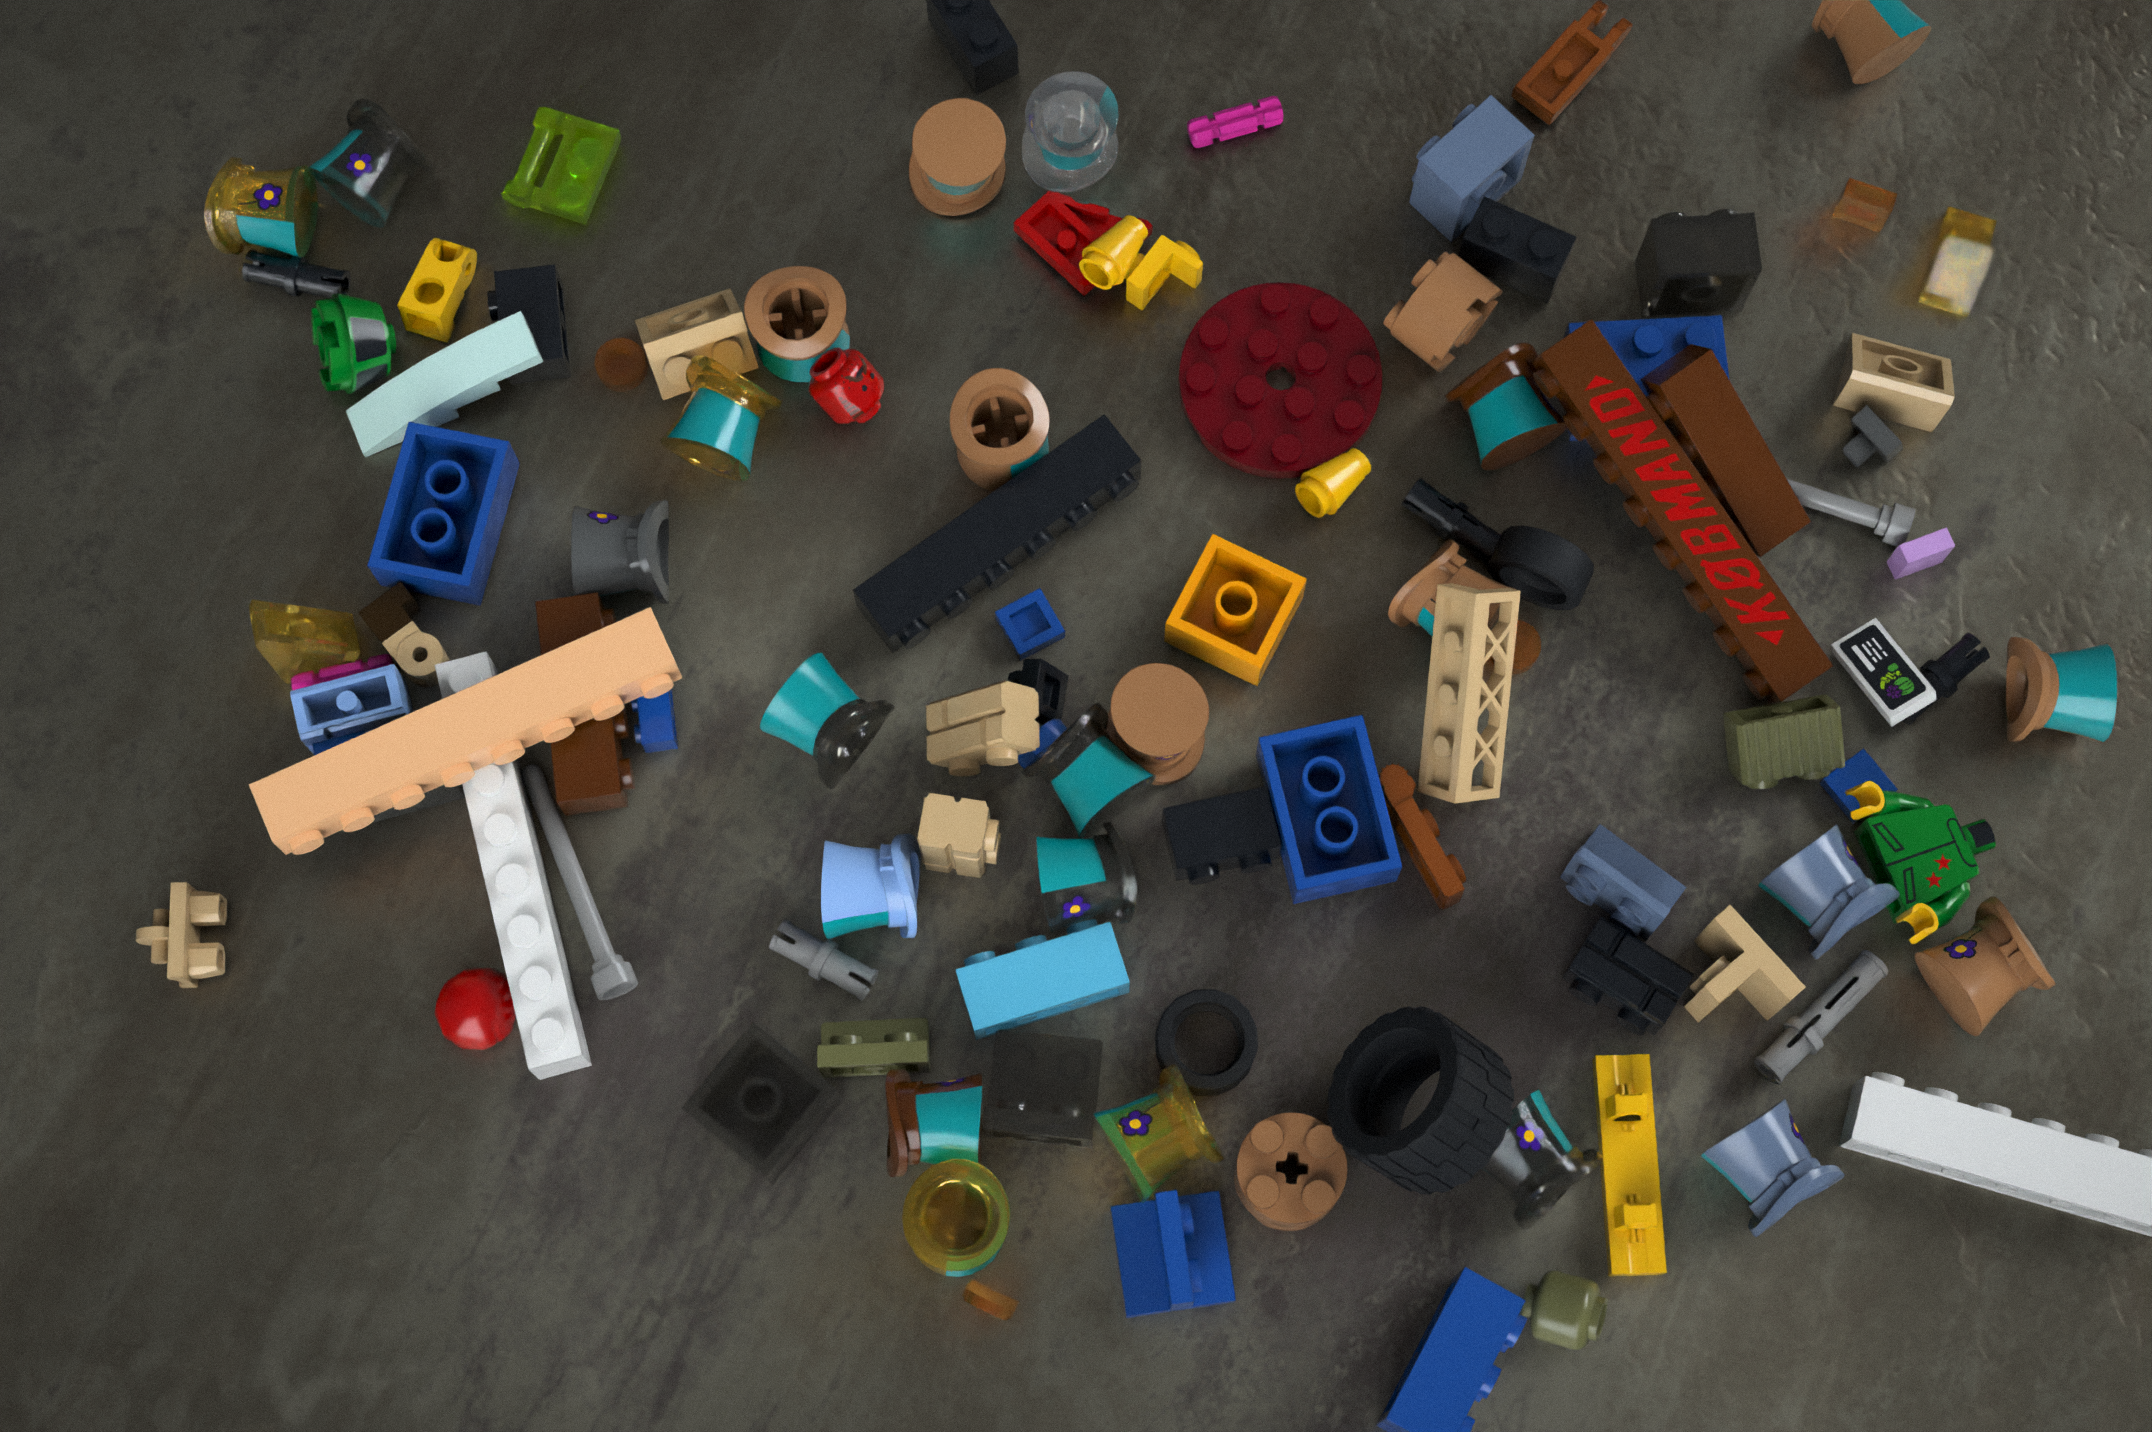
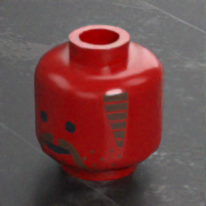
M839 347L830 349L822 354L811 366L809 393L836 423L848 424L854 421L864 423L879 411L881 407L879 400L884 392V380L858 350H842Z

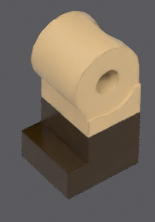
M400 581L360 610L358 614L409 680L421 687H433L439 684L435 665L450 661L440 642L434 636L422 633L411 619L421 609Z

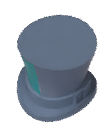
M1837 824L1772 871L1758 884L1759 888L1782 903L1808 926L1807 931L1814 938L1810 944L1809 952L1815 960L1831 949L1846 932L1877 914L1894 902L1900 895L1893 885L1888 883L1876 885L1872 879L1866 878L1848 849Z
M1783 1099L1701 1155L1703 1159L1723 1174L1749 1201L1748 1206L1752 1210L1753 1215L1750 1218L1748 1228L1754 1237L1759 1236L1773 1226L1797 1203L1829 1188L1845 1176L1838 1166H1822L1817 1158H1812L1795 1125L1786 1099Z

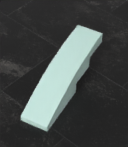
M519 311L423 359L347 409L346 413L362 453L365 457H368L403 442L408 422L437 427L459 417L458 408L501 390L498 381L544 361L522 312Z

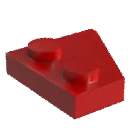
M1049 190L1014 221L1013 225L1014 232L1085 296L1095 286L1080 271L1079 262L1082 260V251L1123 218L1110 215L1109 208L1092 203L1081 204L1070 196ZM1138 218L1148 230L1147 239L1152 235L1153 225L1147 220Z

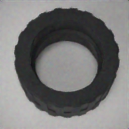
M1410 1006L1398 1008L1395 1012H1387L1358 1033V1037L1348 1045L1343 1052L1344 1055L1340 1063L1336 1065L1327 1098L1329 1101L1327 1115L1328 1122L1332 1126V1134L1335 1140L1343 1145V1149L1351 1156L1410 1192L1414 1190L1419 1194L1431 1195L1433 1192L1443 1193L1450 1191L1455 1186L1466 1183L1474 1177L1477 1171L1481 1168L1483 1169L1491 1160L1495 1150L1503 1142L1507 1126L1510 1125L1513 1114L1511 1109L1512 1102H1514V1088L1511 1086V1074L1497 1052L1440 1012H1434L1432 1009L1422 1006L1417 1008H1411ZM1440 1071L1438 1084L1431 1101L1415 1121L1401 1130L1402 1118L1411 1097L1425 1080Z

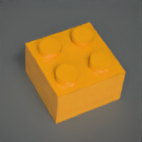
M1212 534L1165 623L1164 642L1258 686L1303 599L1307 578Z

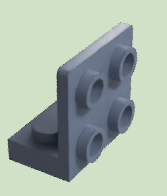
M1601 824L1598 825L1585 844L1579 847L1560 876L1561 879L1568 883L1566 889L1573 897L1589 906L1595 903L1611 915L1609 918L1611 923L1635 938L1637 935L1645 941L1663 922L1672 906L1687 888Z

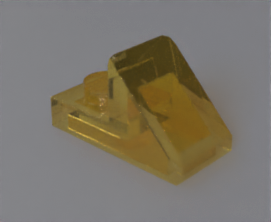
M1948 206L1942 217L1918 302L1966 317L1969 315L1995 251L1990 245L1997 223L1996 220Z
M252 600L249 605L255 646L286 684L291 683V678L295 675L302 660L343 665L355 662L360 654L353 613Z

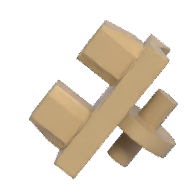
M187 882L171 883L170 910L154 909L152 926L137 929L136 942L151 946V963H167V978L169 980L179 981L181 988H198V979L225 973L224 946L219 942L200 943V926L225 925L227 920V899L220 893L197 891Z

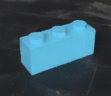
M1096 919L1085 920L1069 926L1066 929L1068 935L1049 941H1047L1045 935L1033 936L1016 943V951L996 957L994 951H986L966 958L964 960L965 967L955 969L976 1040L1129 993L1130 981L1111 922L1098 925Z

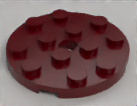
M1276 282L1253 285L1229 294L1206 311L1193 327L1186 340L1180 361L1179 396L1185 417H1188L1192 427L1201 438V443L1213 455L1229 466L1242 472L1265 478L1286 479L1301 477L1304 472L1349 451L1351 448H1356L1374 421L1382 391V366L1379 352L1369 330L1361 319L1350 308L1333 296L1318 289L1295 283ZM1281 367H1284L1294 378V384L1289 389L1276 390L1267 383L1266 377L1270 372L1281 370Z

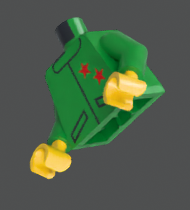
M1867 781L1845 790L1846 796H1854L1860 804L1859 809L1850 812L1853 820H1859L1869 815L1873 816L1867 818L1854 833L1876 884H1891L1900 893L1899 897L1887 906L1893 923H1900L1904 920L1911 924L1915 931V935L1908 939L1911 944L1918 943L1937 929L1950 924L1970 896L1969 882L1980 874L1974 855L1994 849L1996 846L1995 836L1989 823L1985 819H1980L1960 826L1955 812L1950 805L1935 806L1927 798L1881 790L1872 781Z

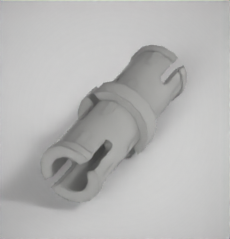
M787 919L779 925L777 930L782 935L795 941V944H791L774 934L769 945L771 951H776L809 969L808 975L818 981L825 978L855 995L861 1001L867 996L870 989L853 979L852 976L856 975L874 985L879 970L871 968L839 951V944L833 940L827 939L823 942L795 926Z

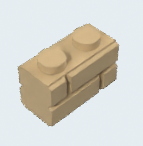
M1004 680L926 705V729L930 731V735L926 736L927 760L931 764L948 768L949 774L953 776L977 775L980 773V765L984 764L993 766L1017 764L1018 755L1034 751L1040 747L1039 723L1035 721V718L1039 716L1038 692L1035 691V688Z
M929 793L924 798L917 840L922 862L925 864L926 870L950 873L952 869H956L957 875L981 878L986 873L987 863L997 864L1001 842V833H999L1000 820L990 819V811L986 801L961 798L959 802H955L954 796Z

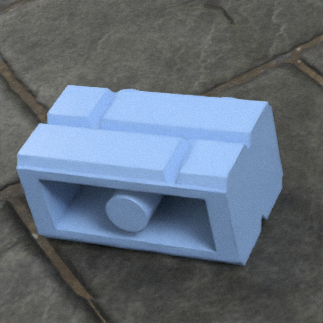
M395 664L290 691L300 739L313 754V743L362 730L369 732L414 712L406 679L399 672Z

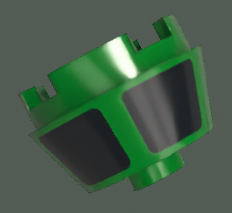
M337 293L332 295V299L315 301L317 308H312L311 310L313 345H318L322 365L324 367L328 366L326 369L318 370L326 392L345 390L347 394H351L388 376L391 370V354L396 353V338L392 324H386L380 304Z

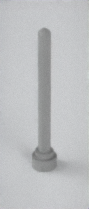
M1787 479L1801 505L1874 528L1873 534L1882 536L1881 542L1896 547L1905 543L1916 509L1899 503H1894L1893 507L1883 504L1880 509Z
M536 764L527 765L522 771V778L595 960V963L592 965L594 974L590 980L599 1000L619 997L633 990L638 985V980L631 963L624 962L622 955H616L542 769Z

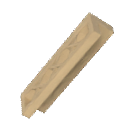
M1453 583L1437 584L1417 792L1454 804L1500 797L1521 590L1512 588L1478 590ZM1490 603H1500L1499 620L1493 629L1490 630L1488 627ZM1490 656H1492L1494 659L1493 674L1485 683L1482 678L1483 667ZM1487 708L1489 711L1488 725L1479 734L1477 731L1478 717ZM1482 760L1484 763L1482 785L1472 786L1473 769Z

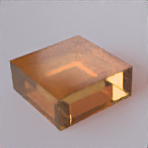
M1849 178L1837 200L1832 217L1880 232L1893 210L1898 194Z

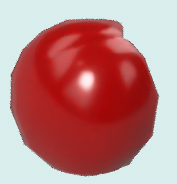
M473 967L461 971L446 981L440 990L435 1007L436 1019L446 1039L462 1049L486 1050L503 1041L512 1032L516 1014L507 975L495 968Z

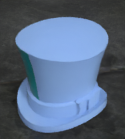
M912 834L896 835L891 844H881L880 849L849 846L825 840L821 880V914L823 929L827 939L887 925L888 928L900 927L902 938H915L917 933V897L921 861L920 849L915 836Z

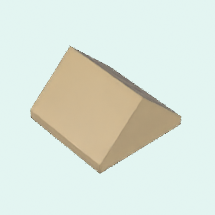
M1852 333L1848 342L1833 406L1859 412L1867 405L1881 419L1933 432L1951 407L1955 397L1951 359Z

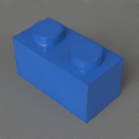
M672 689L655 698L646 699L642 696L631 701L633 712H638L639 724H634L636 743H641L646 753L678 749Z

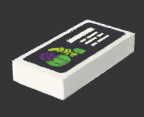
M1876 618L1831 644L1833 655L1891 727L1937 700L1935 689Z

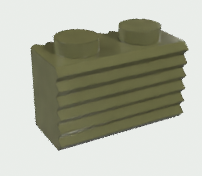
M1827 694L1723 713L1729 772L1742 785H1747V787L1752 789H1767L1776 786L1779 783L1778 780L1783 777L1791 778L1795 775L1801 779L1815 780L1827 777L1830 774V770L1834 768L1845 767L1840 705Z

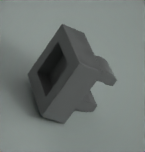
M1866 405L1851 419L1853 427L1860 434L1842 449L1844 451L1843 454L1858 468L1875 451L1888 463L1903 450V444Z

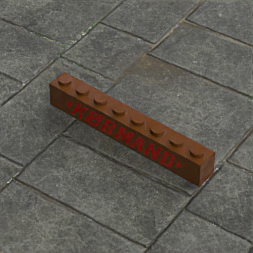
M1592 319L1541 353L1532 362L1537 369L1533 373L1536 383L1548 398L1551 399L1556 396L1567 412L1563 416V420L1572 435L1580 442L1586 439L1597 455L1593 458L1597 471L1608 484L1611 485L1616 482L1627 498L1623 501V507L1631 520L1640 528L1645 525L1657 541L1652 547L1658 559L1669 571L1674 568L1677 570L1686 583L1682 590L1690 605L1699 614L1704 611L1707 613L1717 628L1712 631V634L1720 648L1729 657L1736 655L1747 672L1742 677L1753 695L1759 700L1766 698L1769 704L1782 702L1833 667V664Z

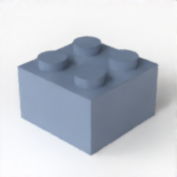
M1492 95L1485 99L1478 107L1474 104L1468 105L1454 120L1451 131L1442 139L1437 135L1432 137L1424 144L1416 156L1419 161L1416 172L1411 179L1413 187L1409 203L1450 242L1454 241L1469 227L1484 196L1497 202L1521 181L1535 136Z

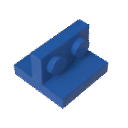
M1177 1190L1155 1193L1154 1200L1111 1206L1126 1318L1227 1304L1236 1301L1219 1191L1178 1196Z

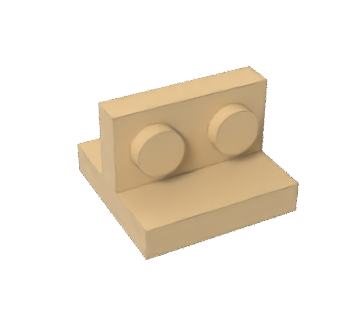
M730 288L635 320L662 400L759 368L742 311Z
M1729 905L1694 940L1714 963L1689 987L1696 995L1684 1007L1699 1023L1738 989L1768 1021L1805 989L1806 986L1739 913Z

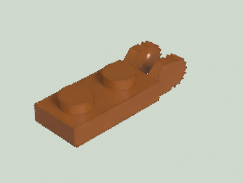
M1601 0L1596 1L1579 21L1574 20L1513 88L1511 97L1549 126L1611 58L1612 53L1625 40L1633 27L1631 22L1622 18L1603 39L1595 35L1592 31L1603 21L1609 9V6Z
M1393 763L1391 765L1386 764V767L1382 768L1381 773H1379V779L1391 824L1439 909L1445 910L1461 900L1465 890L1463 883L1466 882L1464 870L1452 853L1446 856L1436 839L1440 836V831L1432 814L1426 808L1419 810L1412 796L1416 783L1411 776L1407 775L1408 770L1406 771L1404 766H1399V763L1397 765Z

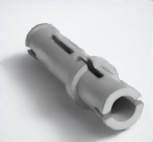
M1862 950L1859 956L1799 1017L1791 1016L1783 1024L1785 1031L1761 1055L1754 1059V1064L1759 1072L1772 1083L1780 1085L1789 1072L1808 1053L1815 1055L1824 1046L1822 1039L1854 1009L1881 979L1888 975L1889 971L1883 961L1872 952Z

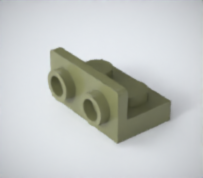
M926 1018L825 1022L821 1025V1045H817V1067L823 1078L887 1075L891 1069H903L908 1074L931 1073L929 1022Z

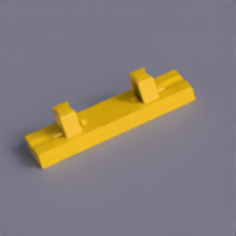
M1650 1054L1595 1055L1592 1059L1608 1276L1663 1275L1667 1273ZM1626 1115L1640 1116V1120L1637 1121H1614L1615 1119Z

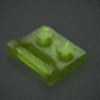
M539 107L533 119L535 130L513 180L507 181L502 197L514 206L535 208L586 225L621 142L619 129L558 110ZM554 135H564L542 188L533 186Z

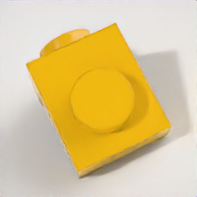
M1161 235L1146 255L1139 253L1135 257L1125 277L1126 301L1143 311L1171 274L1192 288H1196L1202 281L1203 262L1200 260L1198 253L1185 242L1176 241L1174 243L1164 235Z

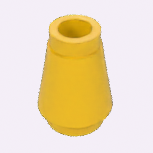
M1126 215L1121 221L1083 249L1079 268L1083 276L1091 284L1100 289L1108 290L1113 285H1119L1124 281L1144 240L1148 236V230L1143 222L1134 216Z
M1351 448L1349 451L1304 472L1301 475V482L1295 486L1296 496L1303 508L1312 516L1321 518L1325 514L1333 515L1364 480L1365 476L1371 472V464L1360 450Z

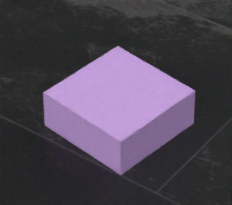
M1946 527L1900 544L1886 562L1896 580L1942 563L1953 550L1955 544Z

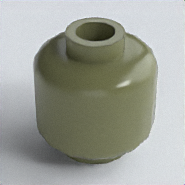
M1552 1270L1544 1274L1539 1285L1531 1283L1528 1285L1524 1295V1300L1526 1301L1522 1307V1316L1530 1318V1328L1535 1339L1572 1350L1584 1348L1590 1340H1599L1606 1318L1608 1299L1600 1296L1599 1286L1595 1281Z

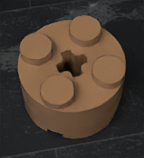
M1444 252L1435 262L1430 259L1421 267L1411 282L1417 288L1406 303L1400 300L1388 313L1383 322V325L1391 330L1390 334L1438 372L1444 370L1455 359L1449 353L1454 345L1457 348L1463 343L1468 345L1498 304L1495 298L1502 295L1503 292L1458 255Z
M1302 1113L1276 1114L1258 1122L1242 1142L1234 1168L1236 1193L1246 1209L1263 1225L1282 1231L1306 1229L1323 1219L1335 1206L1347 1180L1346 1154L1343 1146L1335 1140L1332 1128L1322 1121ZM1286 1160L1294 1161L1296 1169L1304 1171V1174L1298 1175L1295 1184L1285 1183V1174L1276 1172V1168H1282Z

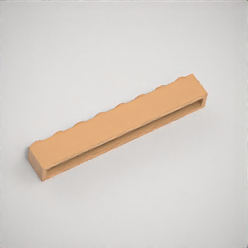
M651 607L253 782L249 784V787L272 842L285 855L292 852L295 855L305 854L319 848L324 843L323 838L341 830L353 832L365 828L375 820V815L394 807L396 810H401L418 804L425 798L424 793L442 785L445 787L461 785L475 776L474 771L491 763L503 765L513 762L525 753V748L544 740L546 743H552L562 740L575 731L574 726L592 718L596 721L609 719L619 714L624 709V704L644 696L646 699H651L663 695L673 688V682L682 679V675Z

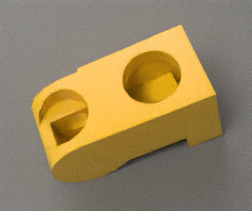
M433 238L429 242L397 304L406 331L448 343L455 328L453 319L465 295L464 291L469 287L475 273L477 264V252L475 249L439 238Z

